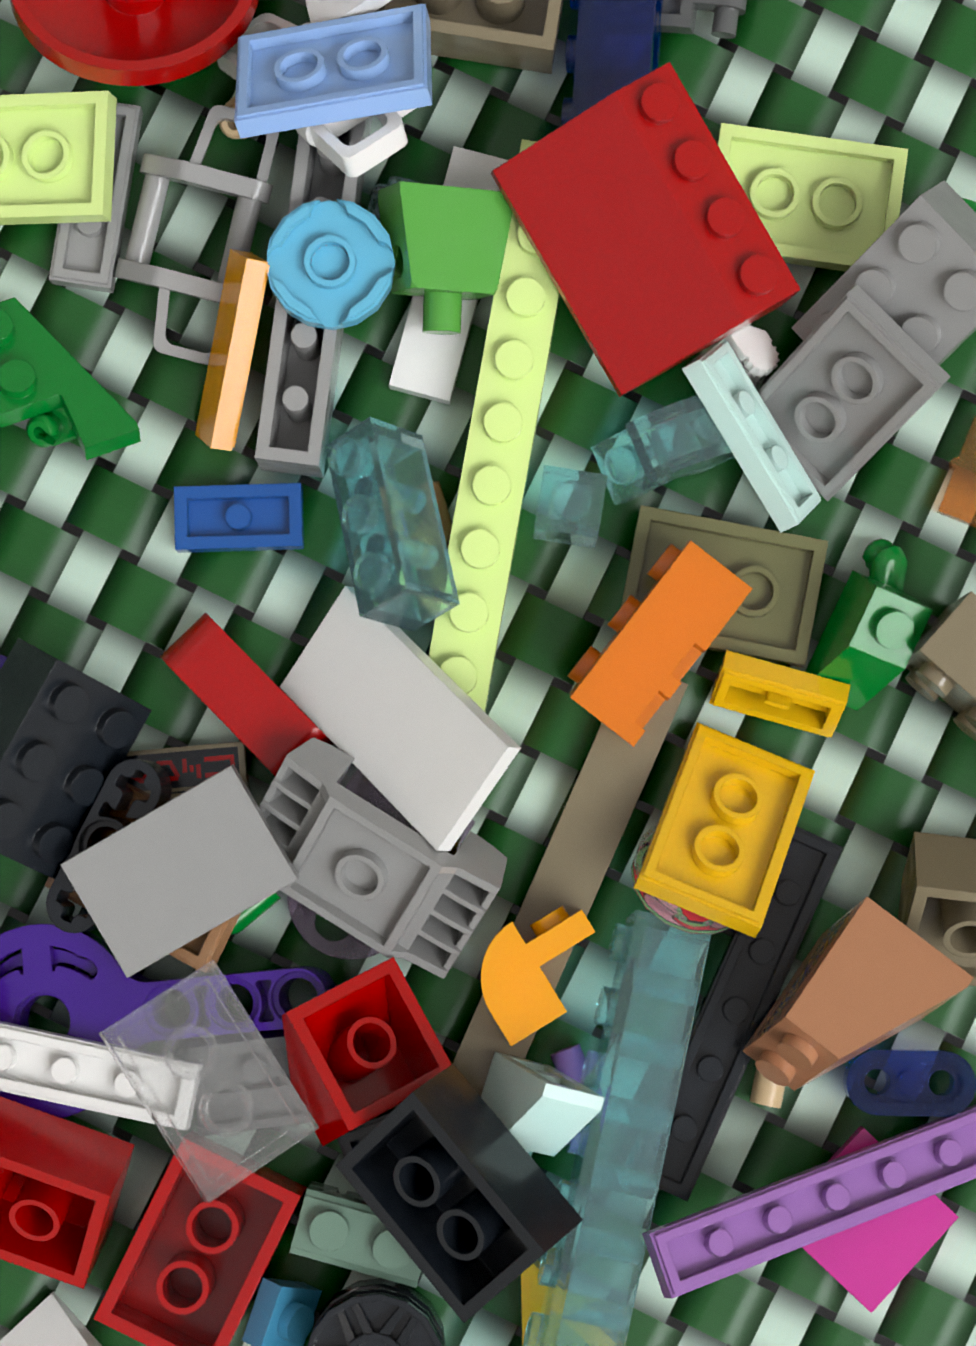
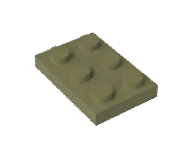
M640 505L621 606L630 595L640 602L656 583L647 573L670 544H673L681 551L684 545L691 540L753 588L708 647V650L723 653L729 650L765 661L802 668L806 666L828 547L827 540L785 532L780 533V531Z

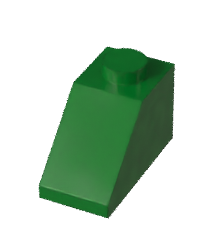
M852 570L805 672L850 684L846 707L858 711L905 670L933 610L906 592Z

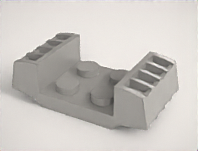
M314 737L286 755L259 805L261 812L300 876L297 881L280 891L385 957L404 958L444 979L500 890L507 857L472 831L469 832L455 855L447 851H436L422 835L340 785L355 758Z

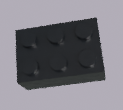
M20 638L17 639L0 670V854L55 879L61 868L60 864L65 861L71 852L73 843L109 773L117 764L125 760L152 710Z
M454 1064L409 1094L335 1165L463 1323L583 1221Z

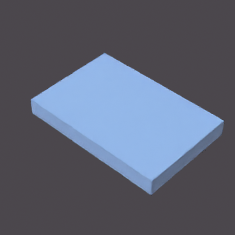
M426 4L411 5L238 37L234 122L240 139L432 105L431 26Z

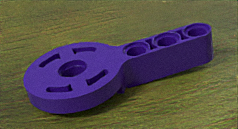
M51 923L21 926L0 934V962L18 950L22 952L0 965V1021L29 1027L28 1016L32 1005L40 997L49 995L58 998L67 1007L70 1015V1028L67 1035L145 1051L154 1041L283 1029L282 1015L293 1009L288 994L290 986L296 979L303 978L311 982L317 991V996L336 987L331 976L323 969L315 966L163 980L149 979L137 972L127 978L107 943L91 932L68 933ZM68 963L77 966L95 977L92 979L85 973L65 966V964ZM235 984L245 987L253 998L252 1012L245 1020L233 1017L226 1007V995ZM172 990L181 993L189 1004L188 1018L181 1026L172 1024L166 1018L163 1011L164 1000ZM0 1091L1 1097L60 1118L86 1110Z

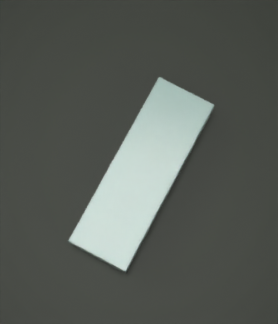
M724 338L706 348L683 367L682 370L780 533L798 525L818 505L821 497L730 344Z

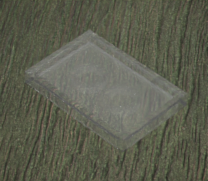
M214 960L209 961L98 1033L205 1203H210L319 1129V1126Z

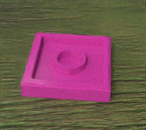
M860 1126L828 1161L875 1144L878 1141L865 1128ZM932 1195L802 1248L872 1313L959 1217L936 1195Z

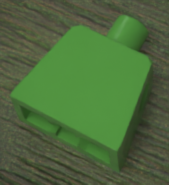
M404 181L378 190L380 221L389 234L396 264L391 292L397 295L424 297L423 333L437 335L461 334L462 300H477L493 296L498 289L513 213L501 191Z

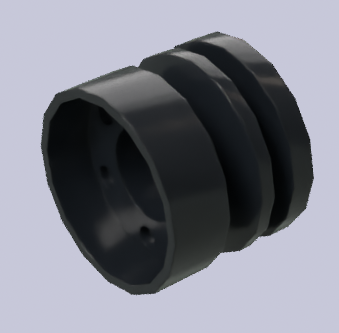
M376 1278L357 1281L336 1293L319 1314L308 1346H446L443 1323L431 1301L413 1287Z

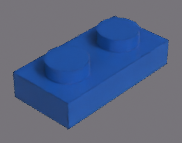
M279 483L174 487L175 550L178 553L304 549L302 484Z

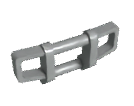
M215 105L209 110L190 162L153 154H143L139 171L145 174L126 256L125 259L118 258L114 275L116 278L159 288L153 338L154 348L161 354L204 365L209 363L210 352L203 353L172 345L166 338L170 291L220 304L230 249L250 252L261 205L269 203L273 185L267 183L279 136V132L265 134L266 141L256 179L203 166L202 162L216 126L222 121L234 122L235 109L223 105ZM170 181L237 197L217 282L150 265Z

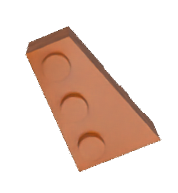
M691 540L684 545L681 551L673 544L666 548L647 573L656 583L640 602L630 595L607 624L617 633L600 653L593 646H590L567 675L577 683L569 693L570 698L633 747L644 734L645 730L643 728L663 702L665 700L668 701L681 685V679L699 656L708 649L753 589Z

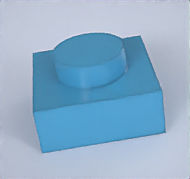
M263 1277L242 1341L251 1346H304L306 1337L309 1335L314 1324V1313L322 1291L304 1282Z

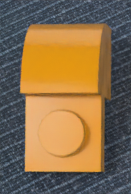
M563 905L530 925L536 936L527 942H524L511 921L498 931L488 945L481 968V989L490 1013L510 1046H513L567 1012L540 966L595 933L582 909L569 915Z

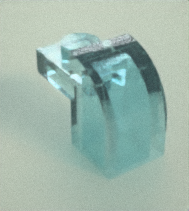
M698 395L643 415L625 424V430L591 447L614 505L628 503L676 478L703 473L734 457Z

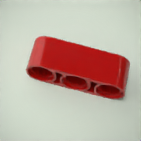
M206 612L160 656L169 668L274 776H276L286 755L314 737L330 745L334 744Z

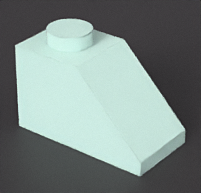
M499 1052L494 1053L481 1098L528 1154L532 1151L553 1157L601 1111L604 1101L603 1096L550 1065Z

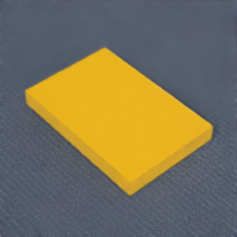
M697 722L688 741L633 888L756 938L762 928L815 771Z

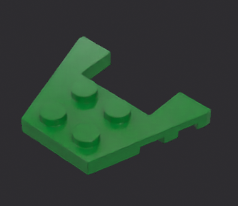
M15 297L1 301L0 428L58 408H63L86 460L141 442L140 431L136 421Z

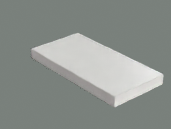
M345 586L280 686L288 697L339 750L355 758L352 763L436 851H451L521 749L497 723L357 587Z

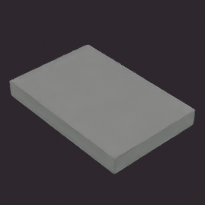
M856 285L846 293L758 390V393L817 492L828 502L951 376L873 299Z
M234 764L60 864L127 978L297 881L300 877Z

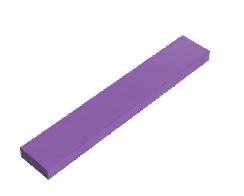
M976 1105L642 1233L664 1298H675L975 1179Z

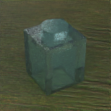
M544 465L533 538L595 548L608 475Z

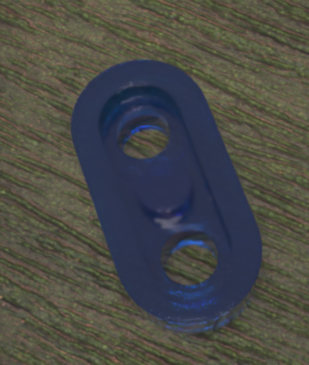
M868 1049L849 1061L844 1072L843 1085L845 1093L852 1104L871 1115L947 1117L962 1112L971 1103L976 1091V1077L970 1064L961 1056L950 1051ZM873 1069H881L886 1076L885 1087L877 1093H870L864 1084L866 1074ZM944 1070L950 1077L949 1088L944 1093L934 1094L929 1087L930 1076L935 1071Z

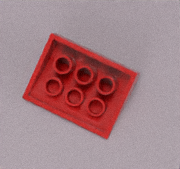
M670 62L613 92L491 172L493 179L619 397L781 307L801 290Z

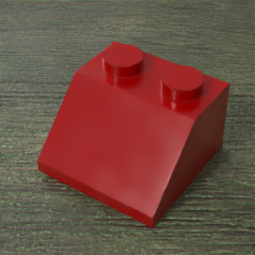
M394 957L282 1015L291 1088L322 1147L399 1105L414 1090L452 1065Z

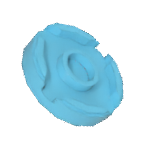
M337 199V202L330 200L320 202V200L303 203L282 218L269 239L267 249V262L270 265L267 275L273 295L287 314L310 327L337 330L358 325L379 310L392 289L396 264L389 234L374 214L351 201Z

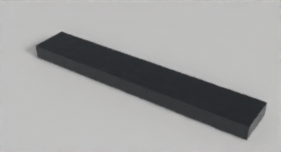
M796 826L762 928L756 938L734 930L627 1173L630 1176L688 1202L751 1059L742 1050L776 1002L843 847Z

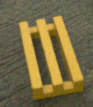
M726 650L723 663L713 685L709 703L721 708L832 738L847 704L851 685Z

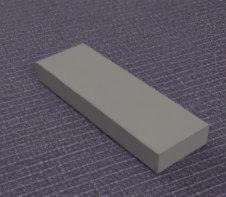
M117 103L111 222L58 223L49 273V281L54 285L114 293L116 282L114 275L118 258L120 257L143 118L141 106Z

